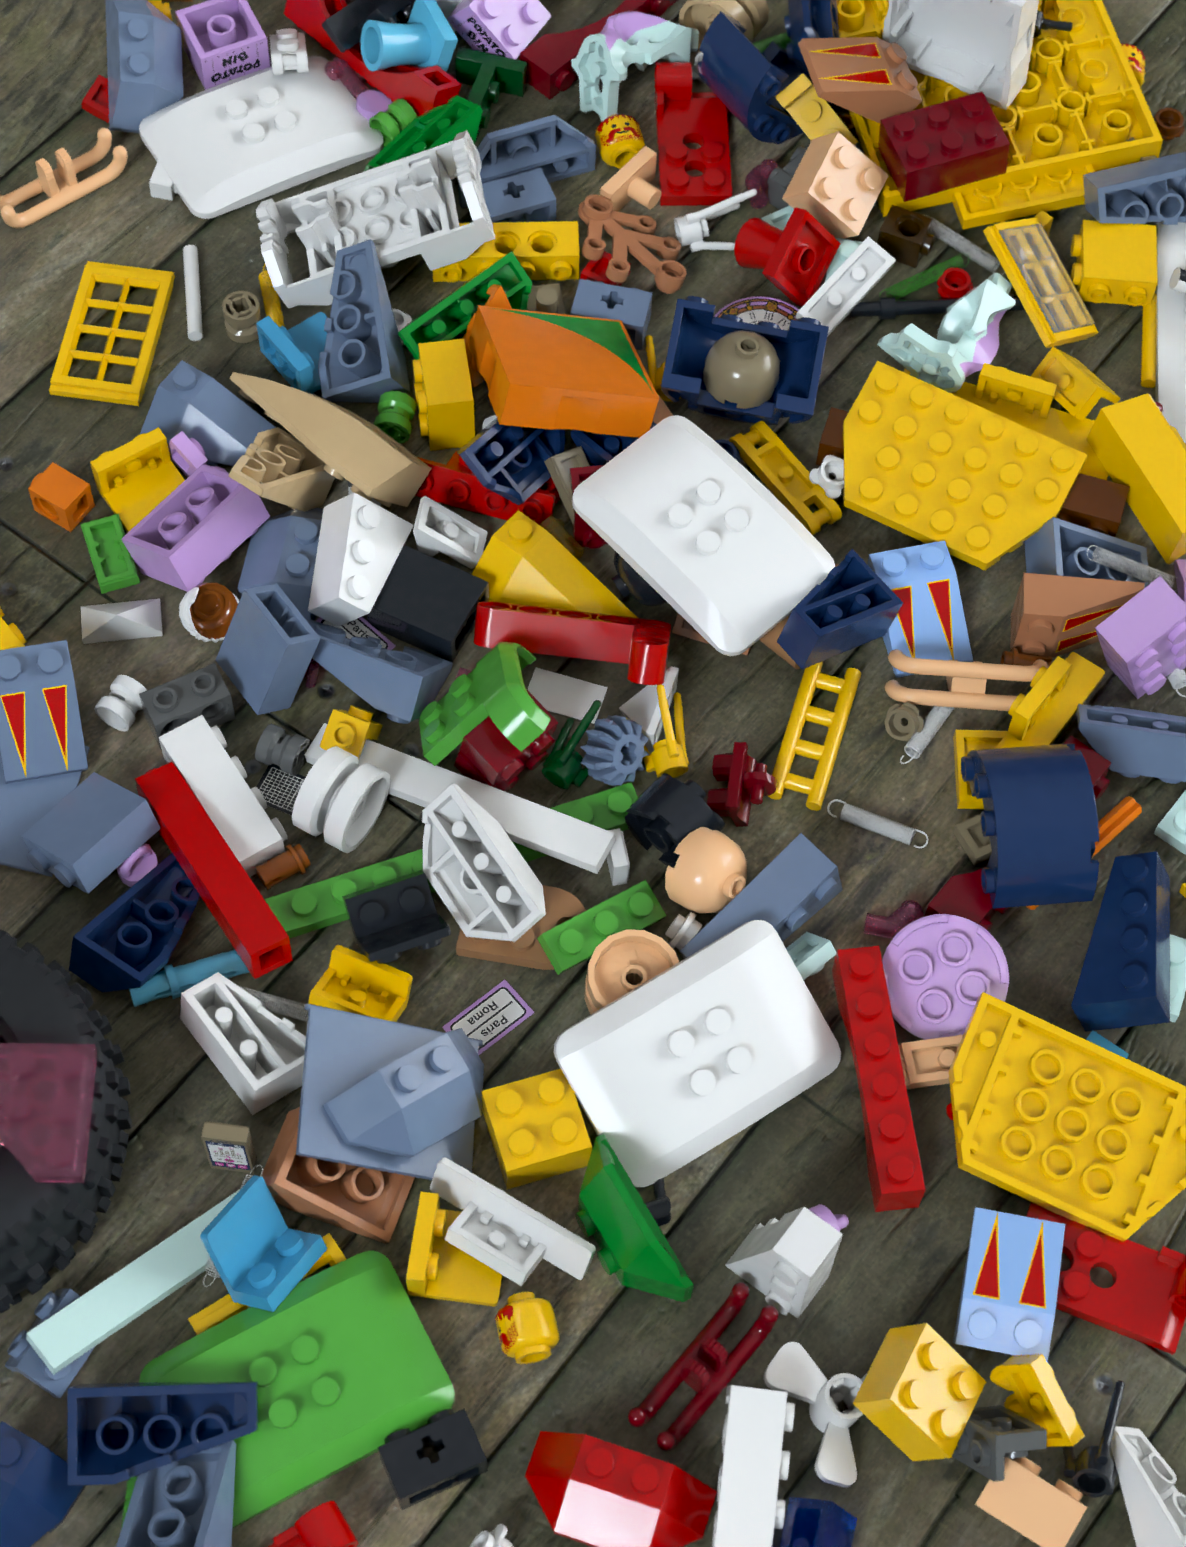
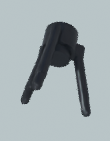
M1122 1380L1117 1381L1115 1384L1099 1447L1089 1446L1077 1455L1076 1459L1073 1446L1062 1447L1065 1458L1064 1476L1073 1478L1074 1487L1088 1497H1101L1113 1494L1114 1483L1118 1473L1115 1461L1110 1458L1109 1451L1123 1398L1125 1383Z

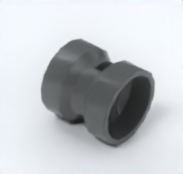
M269 724L258 741L255 760L268 766L276 764L280 766L281 771L295 776L302 769L306 761L304 754L310 746V739L299 734L287 735L283 728Z

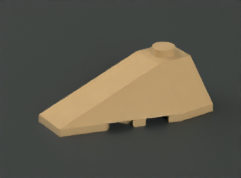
M278 427L259 432L253 444L251 443L248 446L245 455L239 458L228 476L260 497L301 511H308L322 506L335 477L323 469L326 464L314 455L295 437Z

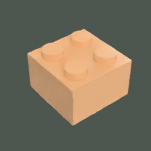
M835 132L811 140L782 199L793 209L797 207L807 210L834 237L843 239L854 237L860 234L889 175L842 134Z

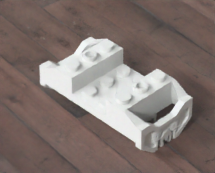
M468 131L456 134L451 142L281 201L274 202L272 198L262 201L256 209V215L260 221L258 227L263 233L260 236V241L262 242L261 252L273 288L287 308L298 305H331L333 296L330 294L337 250L370 239L375 244L381 267L421 254L431 271L465 260L482 244L495 239L494 228L485 202L480 177L482 168L480 155ZM458 177L473 220L472 223L460 227L451 179ZM293 232H296L306 247L310 278L293 283L288 268L287 254L289 251L285 244L286 236Z

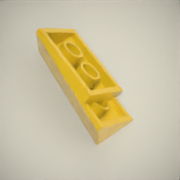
M1148 393L1101 408L1086 440L1113 482L1130 486L1126 502L1165 562L1170 565L1175 559L1180 558L1186 553V444L1176 428L1169 425L1152 396Z

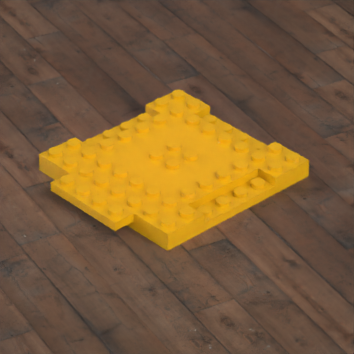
M836 0L840 38L878 37L883 39L884 20L888 13L889 0ZM1039 0L1038 11L1043 14L1044 19L1072 22L1071 31L1041 29L1040 35L1033 38L1027 80L1007 110L989 103L1010 142L1005 174L904 202L878 150L880 123L849 111L864 154L889 175L877 198L883 217L887 216L892 205L914 211L953 203L964 230L1001 222L1002 220L1007 221L1035 215L1041 210L1050 212L1085 204L1083 174L1140 162L1142 157L1154 155L1159 158L1163 139L1103 1ZM910 69V72L918 82L916 87L922 99V102L913 110L970 95L941 79Z

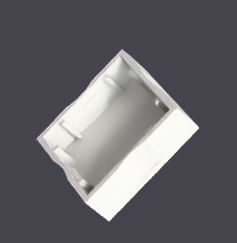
M889 0L882 40L889 43H897L904 49L907 54L906 62L910 69L941 79L967 94L983 91L988 103L1007 110L1027 80L1039 0Z

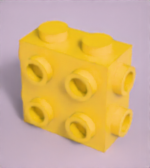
M1083 220L1079 235L1073 234L1071 241V256L1076 257V263H1073L1071 282L1073 285H1077V293L1081 301L1130 306L1151 304L1158 284L1156 226L1099 223L1098 221Z

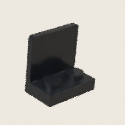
M423 870L342 896L356 943L370 962L376 960L380 964L392 962L402 956V951L418 947L420 950L433 948L443 942V937L452 934L449 925L436 911Z

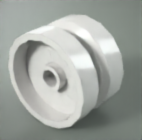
M338 746L327 749L310 769L299 789L292 812L293 825L315 837L324 833L326 843L348 854L364 841L376 823L388 796L391 783L390 774L368 762L359 766L358 757Z

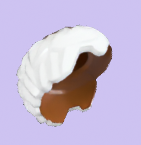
M216 582L202 583L184 595L179 605V617L183 627L190 632V635L204 642L213 641L216 643L224 640L240 600L224 585Z

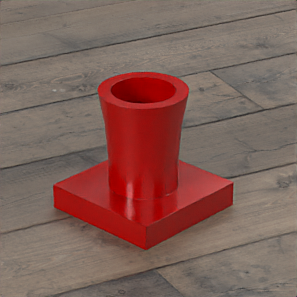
M795 207L784 230L776 228L760 218H751L746 221L737 234L734 254L737 263L741 267L762 269V274L797 306L803 307L817 292L841 243L807 210Z

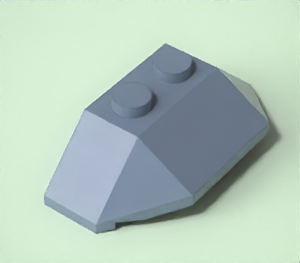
M105 0L109 130L139 133V126L144 118L179 102L183 98L181 28L148 0Z
M556 115L487 133L477 147L482 165L480 171L482 184L487 181L502 179L542 168L548 183L595 170L596 145L594 141ZM458 181L459 204L461 208H464L468 205Z
M314 508L308 511L292 509L268 518L258 528L257 532L251 536L237 588L240 596H242L244 589L278 584L303 617L315 621L316 615L309 612L308 607L323 509Z
M1078 704V729L1094 750L1111 762L1109 768L1111 771L1130 778L1142 775L1159 778L1161 781L1171 784H1177L1181 781L1186 782V717L1114 706Z
M459 1028L440 1035L377 1070L324 1104L323 1107L346 1145L364 1146L379 1152L411 1158L481 1117L484 1064L463 1029Z

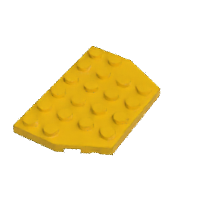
M877 361L843 423L844 506L927 544L945 540L950 555L982 570H987L1000 561L1003 555L1013 552L1022 546L1023 542L1037 533L1052 517L1057 518L1086 462L1088 454Z
M982 992L977 999L948 1072L958 1168L1051 1212L1124 1242L1186 1188V1086Z

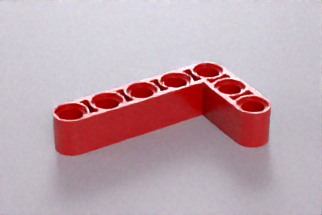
M483 601L477 603L474 644L493 648L499 642H512L520 644L530 653L629 664L627 674L629 681L643 685H660L664 683L667 668L671 624L651 619Z

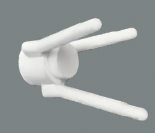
M751 189L700 211L674 218L676 237L681 247L690 245L691 252L700 250H734L735 243L703 241L704 237L709 236L707 221L739 209V203L755 196L757 190Z

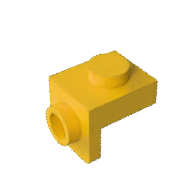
M350 705L349 711L333 709L320 747L327 750L333 746H338L355 755L359 760L366 739L377 740L383 725L371 720L372 712Z

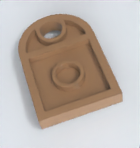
M543 885L546 915L517 941L466 937L460 928L456 955L534 969L553 970L554 967L537 938L542 933L581 914L586 909L580 900L570 892Z

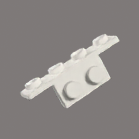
M445 1157L439 1161L430 1190L463 1210L448 1228L445 1241L520 1286L524 1284L542 1259H545L578 1280L583 1279L596 1250L594 1245L545 1217L542 1213L533 1210L506 1194L503 1190L496 1188L469 1172L466 1168Z

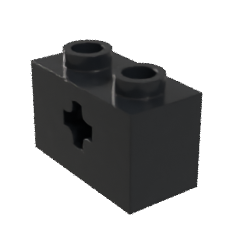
M453 1409L438 1412L427 1420L428 1425L413 1432L409 1428L396 1431L385 1438L384 1445L378 1447L380 1460L402 1510L488 1471L487 1458L465 1409L455 1413ZM431 1447L435 1453H438L439 1460L437 1462L431 1463L428 1457H424V1450Z

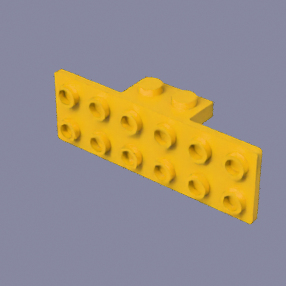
M984 363L977 385L964 382L961 389L951 393L1088 454L1080 473L1107 480L1109 474L1086 440L1095 421L1087 418L1081 421L1070 413L1051 408L1057 384L1047 382L1041 378L1013 372L1004 367ZM905 368L904 373L910 375V371Z

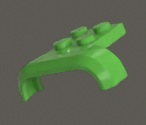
M499 642L476 663V668L468 675L463 674L459 676L450 686L449 692L440 701H433L428 704L420 715L419 727L423 756L436 766L463 741L465 735L489 716L502 734L517 749L522 752L545 731L551 720L530 697L523 681L521 670L528 664L531 665L536 660V657L518 643Z

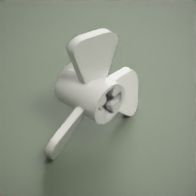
M788 1342L779 1349L765 1369V1384L772 1390L788 1392V1396L810 1403V1418L813 1424L824 1433L815 1462V1471L822 1481L847 1488L857 1479V1469L848 1429L863 1415L852 1403L866 1375L860 1379L849 1373H841L833 1376L828 1381L801 1344ZM843 1400L848 1410H844L841 1413L836 1409V1405Z

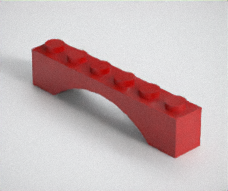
M345 0L286 1L283 14L293 21L300 30L308 33L319 42L321 47L332 52L342 60L345 66L357 72L369 85L377 88L391 99L392 102L398 98L408 102L417 117L437 106L448 104L449 99L459 94L461 83L438 65L428 67L401 65L370 71L363 61L360 42L346 52H340L323 29L322 23L346 7Z
M870 946L837 950L832 975L838 1008L848 1034L857 1074L864 1121L867 1168L875 1212L918 1208L926 1189L880 947Z

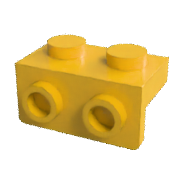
M336 945L331 953L329 968L311 990L308 1004L397 1022L407 1007L413 977L387 964L377 963V960L370 962L365 955L341 945Z

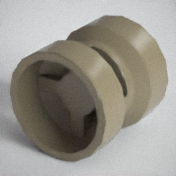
M240 290L230 293L222 303L227 336L237 343H249L258 339L256 323L261 320L258 298L248 291Z

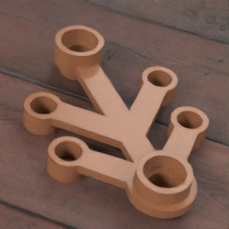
M589 195L580 203L578 215L588 225L587 237L584 240L581 253L589 260L596 261L602 258L606 247L605 242L601 239L602 229H604L612 237V259L609 261L606 270V276L611 281L618 283L626 281L630 271V265L627 262L628 251L655 275L656 287L661 292L673 294L682 287L687 271L682 264L674 261L678 257L681 244L672 237L662 238L653 236L657 226L653 218L645 215L636 216L612 210L613 204L611 201L601 195ZM621 226L631 227L633 231L624 229ZM646 248L657 250L658 256L664 260H658Z

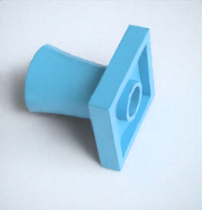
M415 0L407 24L368 20L362 28L360 40L362 58L370 71L409 64L410 66L418 67L438 65L447 72L458 42L455 33L436 0Z

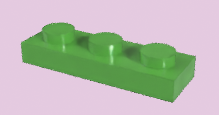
M644 880L542 933L537 940L556 973L560 975L590 959L595 948L609 935L624 930H644L661 921L667 915L647 881Z

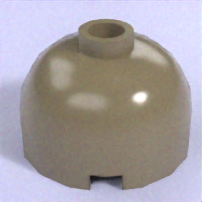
M740 330L730 332L715 341L708 352L703 371V381L707 391L723 404L727 400L737 403L736 408L758 407L770 400L778 385L780 360L775 348L765 337L751 331Z

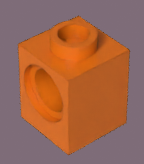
M54 462L43 473L37 474L28 488L34 511L69 532H72L95 507L90 484Z

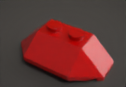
M540 1431L525 1474V1478L554 1534L592 1547H684L689 1543L692 1544L703 1539L717 1491L674 1464L586 1434Z

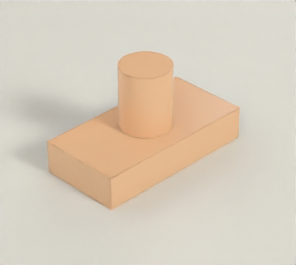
M647 146L642 148L600 188V195L609 199L613 204L612 210L619 212L632 199L648 209L656 206L661 197V190L650 184L655 178L657 156L655 151Z

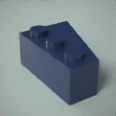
M851 549L844 560L829 572L826 579L820 585L817 584L796 605L777 643L801 669H805L885 636L903 602L864 560Z

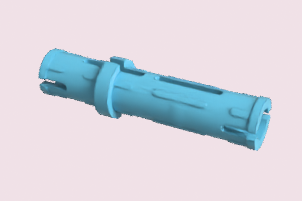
M232 950L173 967L172 964L163 967L164 970L157 972L140 988L129 989L134 1007L160 998L172 996L175 999L181 997L182 992L217 972L229 979L237 975L249 973V970L236 950Z

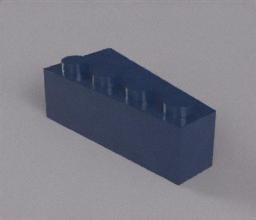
M1157 851L1118 856L1114 859L1071 1004L1085 1032L1170 1022V878Z

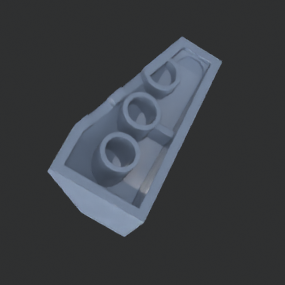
M370 239L337 250L330 294L333 296L330 318H326L324 331L327 332L324 352H320L318 361L322 397L333 402L378 403L380 396L388 391L410 393L406 359L374 242Z
M181 361L159 384L140 434L148 433L159 427L169 444L173 437L183 431L188 438H194L203 447L205 457L208 459L207 465L218 466L220 463L234 466L239 458L245 455L248 446L251 443L253 444L259 432L276 427L214 378Z

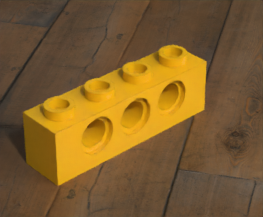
M578 221L494 222L492 224L495 239L482 244L465 260L432 270L433 282L452 283L468 281L512 251L531 280L564 281L579 279ZM459 223V227L469 223Z

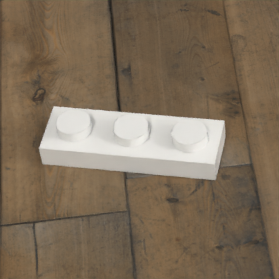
M868 236L803 305L795 318L798 320L802 317H808L820 321L821 325L829 327L828 337L893 267L896 259Z

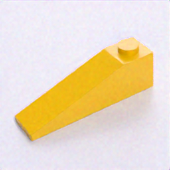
M519 510L492 535L471 574L489 582V601L638 618L556 538Z

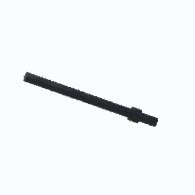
M1010 296L1016 303L1007 311H1025L1019 297ZM879 297L878 301L859 302L849 315L850 317L878 316L879 320L895 319L896 315L946 314V308L960 298L895 301L894 297Z

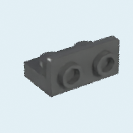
M1001 1405L974 1408L952 1456L994 1482L1004 1481V1457L1023 1458L1028 1456V1451L1047 1449V1430Z

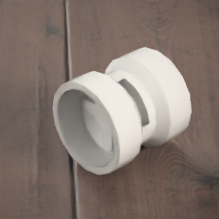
M121 674L112 682L109 695L101 697L94 709L96 714L106 724L125 732L135 722V713L138 710H143L139 694L147 691V689L135 679Z

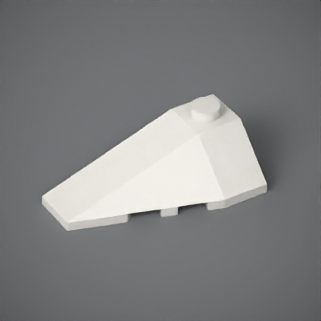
M1115 1426L1111 1450L1136 1547H1186V1496L1180 1493L1174 1486L1177 1480L1176 1474L1140 1429Z

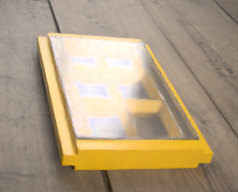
M1036 217L997 223L983 230L1046 348L1086 340L1099 333L1042 224L1039 223Z

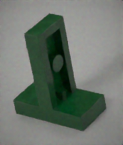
M459 47L455 57L456 80L459 83L473 86L467 100L479 104L483 110L477 132V140L481 128L486 129L488 126L491 103H497L500 92L519 97L524 96L527 89V62Z

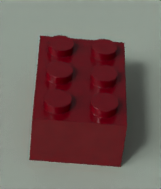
M983 91L880 120L878 150L904 202L1006 173L1010 142Z

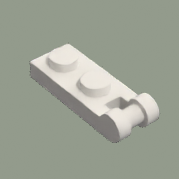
M287 28L278 30L276 34L270 35L273 75L284 74V70L298 69V73L309 72L304 32L297 33L296 29Z

